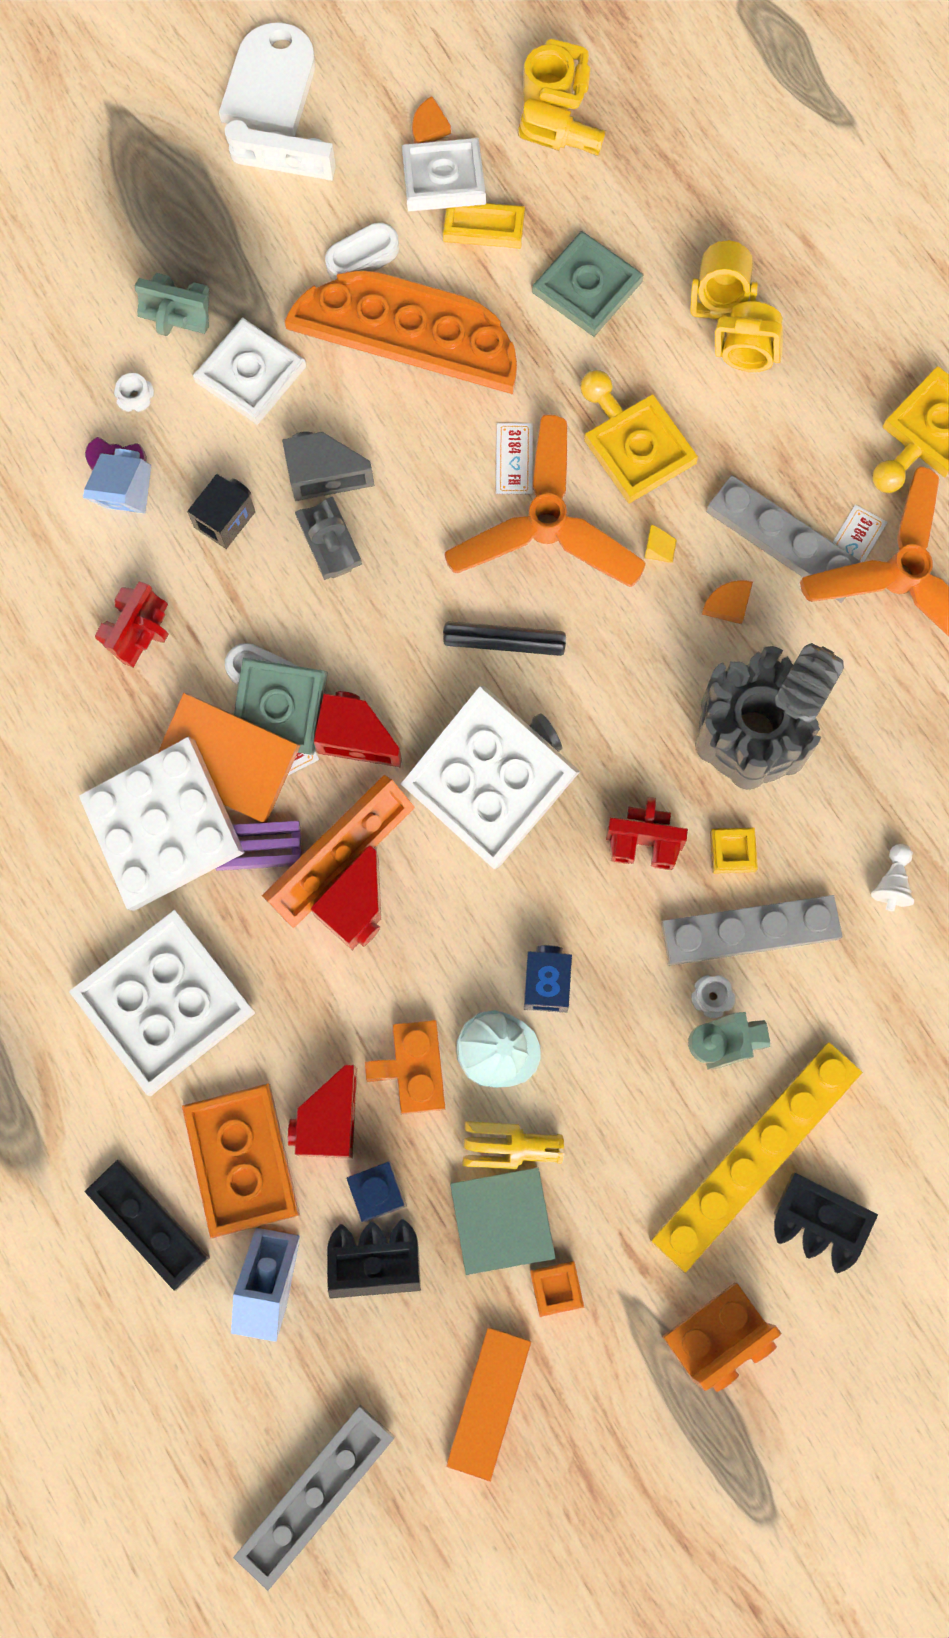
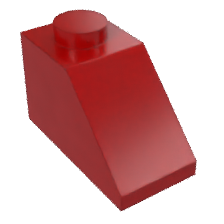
M338 691L335 695L323 694L314 738L318 754L401 767L400 748L365 700H360V696L345 691Z
M370 845L310 908L314 917L352 951L358 944L363 947L366 946L381 928L377 925L381 920L379 858L376 850Z
M344 1065L297 1108V1119L289 1120L288 1146H295V1155L299 1157L353 1159L357 1068L354 1065Z

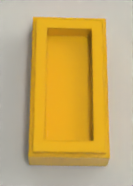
M486 203L485 205L446 208L443 241L521 249L525 206Z

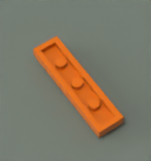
M383 775L261 896L291 927L295 928L311 912L310 908L369 845L375 848L415 808L414 805L392 779Z

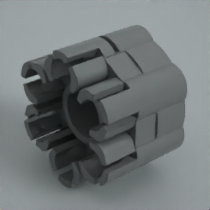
M774 646L764 647L762 653L757 652L750 659L748 665H745L743 662L730 661L728 669L725 671L724 662L720 663L711 675L701 702L702 713L699 721V734L695 743L697 754L702 760L711 763L720 773L730 778L736 786L746 790L755 789L763 783L772 782L785 775H793L799 772L821 739V736H817L820 728L816 718L809 723L799 718L796 720L785 714L786 711L776 706L775 697L793 664L788 656L783 658L780 663L778 660L783 650ZM748 712L763 714L771 722L773 731L770 733L752 731L745 725L742 715Z

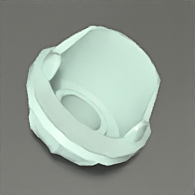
M496 1010L480 1012L467 1021L456 1041V1054L460 1066L469 1079L481 1086L494 1088L510 1087L526 1082L536 1072L541 1059L540 1044L535 1032L523 1021L510 1014Z

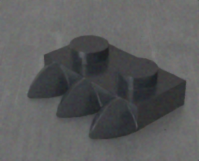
M792 1173L774 1212V1234L777 1243L782 1244L793 1239L801 1229H804L802 1245L805 1257L808 1259L816 1257L830 1243L833 1244L831 1262L834 1272L838 1274L856 1263L878 1214L797 1173Z
M401 1219L393 1228L389 1243H386L385 1235L380 1227L374 1222H370L362 1231L358 1246H356L351 1232L343 1224H339L331 1234L327 1246V1287L329 1298L421 1291L419 1246L413 1227L406 1220Z

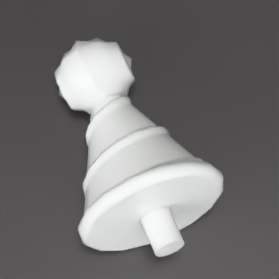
M903 843L896 844L890 849L889 857L894 864L891 865L877 888L871 892L872 898L887 903L886 910L895 911L896 905L906 907L914 904V898L911 895L912 891L910 890L908 876L904 867L912 860L913 852L910 846Z

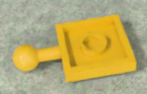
M939 366L923 380L884 422L882 428L906 446V448L894 460L883 461L874 469L872 480L879 491L883 493L898 491L905 483V471L918 458H921L944 478L949 474V374Z
M593 370L583 377L580 385L581 393L589 402L598 403L609 420L585 433L584 441L628 504L697 464L698 455L653 394L624 411L611 394L613 385L609 375L601 370Z

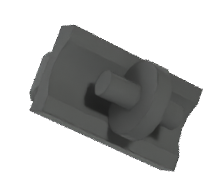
M333 496L314 507L295 511L296 518L324 580L336 578L362 565V560Z

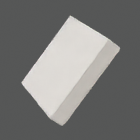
M479 138L402 145L408 211L486 204Z
M242 317L195 372L193 378L195 383L258 425L306 368L305 359Z

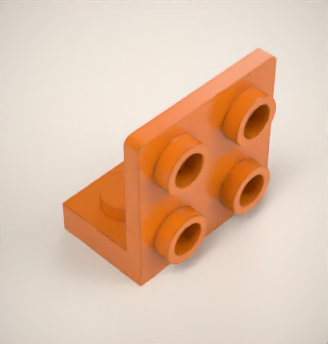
M733 1283L662 1337L697 1386L704 1391L714 1388L716 1392H719L739 1377L735 1369L747 1360L751 1359L754 1363H757L770 1355L777 1348L774 1340L782 1333L776 1325L763 1320L738 1283Z

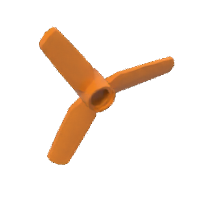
M543 415L541 417L533 480V490L536 497L530 504L529 516L510 518L447 550L444 554L447 566L452 572L460 573L526 546L532 539L542 544H552L559 541L564 551L629 587L634 586L640 580L646 563L584 519L566 517L567 508L563 497L566 494L567 421L556 415ZM550 514L556 517L557 520L546 524L539 521L538 517Z
M919 467L915 470L897 534L899 551L887 562L870 560L805 576L800 580V587L806 599L815 602L883 591L885 588L896 594H905L910 591L914 604L949 636V586L942 579L930 574L933 560L930 553L926 550L939 485L938 475L926 467ZM902 564L909 568L911 574L903 569Z

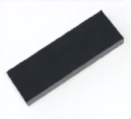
M116 1160L84 1191L173 1291H177L210 1259L121 1160Z

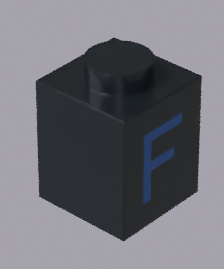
M216 474L188 509L187 513L196 530L227 549L255 514V509L250 497L251 492L244 484L233 478L228 481L219 474Z

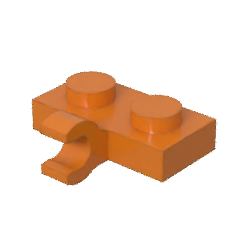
M437 1021L392 1024L396 1060L365 1062L367 1082L398 1079L401 1115L445 1110Z

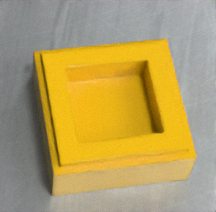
M755 827L711 829L713 874L750 873L758 870Z

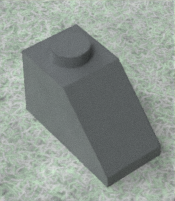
M299 432L291 438L282 439L295 501L375 486L371 462L324 432Z

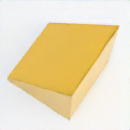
M651 525L645 558L673 563L677 539L655 525Z

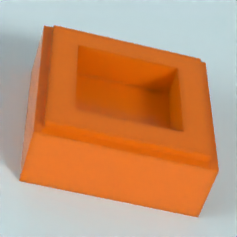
M575 1261L530 1270L539 1317L584 1308Z

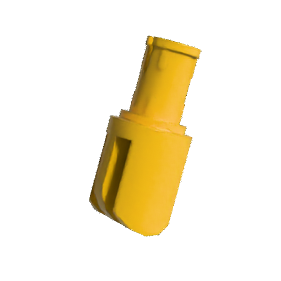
M527 99L524 103L518 127V136L521 139L560 151V148H565V145L599 156L606 130L574 121V117L570 116L571 111L535 99Z
M465 1121V1131L506 1135V1138L467 1137L464 1138V1149L482 1153L505 1154V1157L466 1155L463 1156L462 1166L517 1169L518 1165H521L523 1161L556 1162L559 1164L563 1161L564 1153H561L559 1150L564 1149L562 1134H526L523 1129H520L519 1124Z

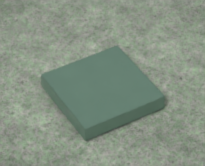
M581 231L534 283L532 293L595 337L643 282L644 274Z
M243 658L234 715L301 745L298 753L314 755L316 748L314 738L328 672Z
M539 1167L450 1184L466 1275L555 1259Z

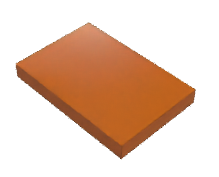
M183 693L158 753L187 737L194 739L223 805L262 823H267L301 745L188 693Z
M269 1083L182 1105L210 1239L300 1216Z

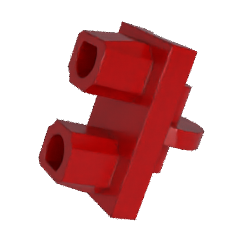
M139 581L135 589L121 587L115 598V608L121 614L115 624L109 621L101 623L95 634V639L124 665L134 668L142 651L147 650L152 640L165 643L169 633L160 625L166 616L164 611L168 603L158 597L152 591V587L149 584Z
M647 797L645 809L628 807L627 819L631 820L610 817L606 840H610L611 861L634 864L637 844L653 847L651 867L673 870L678 855L686 844L688 829L666 826L670 824L671 812L655 810L656 798Z

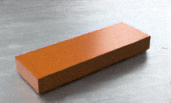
M487 1327L446 1467L491 1482L532 1341Z

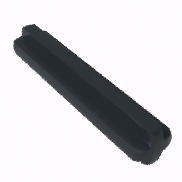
M448 621L444 625L443 642L444 645L453 647L561 656L565 652L566 633L556 630Z

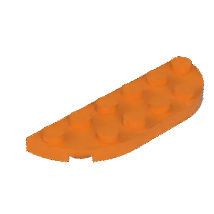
M353 271L338 274L336 280L325 283L318 288L315 285L309 288L294 303L285 319L286 329L506 393L513 394L517 376V359L513 342L510 341L507 333L501 326V321L495 314L480 303L461 295L378 272Z

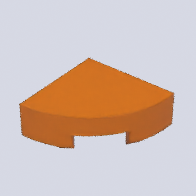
M433 96L426 99L414 114L412 122L414 144L435 142L451 134V125Z
M738 580L720 586L707 599L702 615L742 624L753 581Z

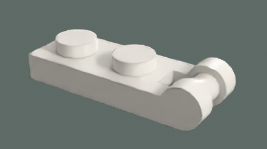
M240 120L230 121L226 125L225 136L229 144L231 159L235 163L333 181L336 164L332 143H326L316 138L303 139L287 136L277 131L269 133L248 129L247 125Z

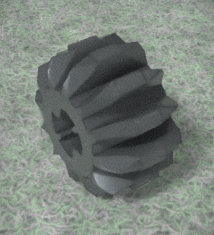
M813 643L804 646L775 697L776 706L786 711L785 714L796 720L799 718L807 723L815 720L844 669L843 659L834 655L833 651L824 646L821 648Z

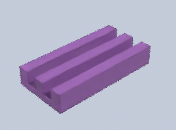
M287 821L233 825L238 837L292 834V838L240 841L244 851L292 848V855L234 858L215 869L216 871L292 866L302 856L300 822Z

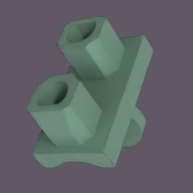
M155 273L151 280L142 278L137 280L135 291L138 295V317L156 321V332L158 334L168 336L173 326L202 334L206 333L209 328L208 307L210 303L209 288L206 285L193 282V284L188 286L187 290L177 288L169 276Z
M746 1012L732 1013L695 1027L689 1035L688 1047L696 1060L706 1063L707 1070L722 1068L753 1058V1050L770 1047L767 1023L765 1020L747 1022Z

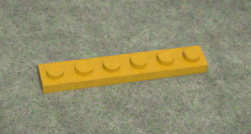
M830 1042L826 1043L650 1242L683 1273H686L863 1072Z

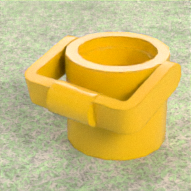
M549 39L545 45L533 49L527 55L524 63V103L527 99H535L566 110L568 108H578L584 98V93L588 91L591 68L588 66V50L582 46L555 39ZM574 59L578 60L576 67H574Z
M726 240L709 246L704 252L701 260L699 278H693L690 309L692 316L710 319L730 317L732 308L739 303L747 302L749 296L750 301H756L758 282H752L753 259L747 247L739 242Z
M756 301L742 302L734 306L730 317L725 316L718 319L715 330L716 357H722L729 366L746 372L765 371L772 367L773 362L780 363L783 345V317L781 313L773 306ZM724 332H727L724 343Z

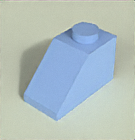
M115 449L114 455L100 454L84 488L83 498L107 509L145 514L151 464L139 459L140 453L132 450Z
M255 1228L233 1294L231 1334L277 1341L287 1308L299 1246V1235Z

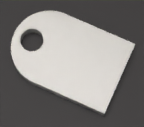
M268 23L255 28L245 36L240 44L219 110L221 123L228 124L230 121L240 120L250 129L265 132L277 131L287 136L295 137L315 71L313 46L308 36L302 30L286 23ZM279 40L291 42L284 49H276L272 46Z

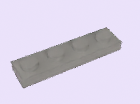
M732 475L708 505L706 511L708 514L801 577L861 563V561ZM846 597L835 599L842 603Z
M834 895L664 920L661 923L669 966L840 940L843 937Z
M360 1405L233 1558L269 1591L394 1440L395 1436Z

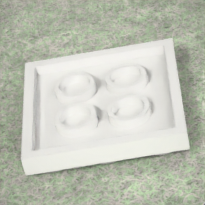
M480 686L403 780L401 785L493 869H497L580 771L485 686Z
M190 737L181 740L79 795L127 910L135 911L245 853L195 740Z
M175 910L69 991L148 1096H152L255 1014V1011Z

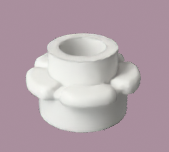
M128 373L121 376L114 390V395L118 399L117 405L127 412L145 410L151 403L150 398L154 396L152 384L137 373ZM137 392L138 395L136 397H132L131 393Z
M706 975L695 983L696 990L692 993L691 999L696 1010H702L706 1017L718 1018L723 1015L724 1011L732 1009L735 1003V994L732 992L731 983L726 978L719 975L715 977ZM711 992L717 994L716 1000H711L709 998V994Z

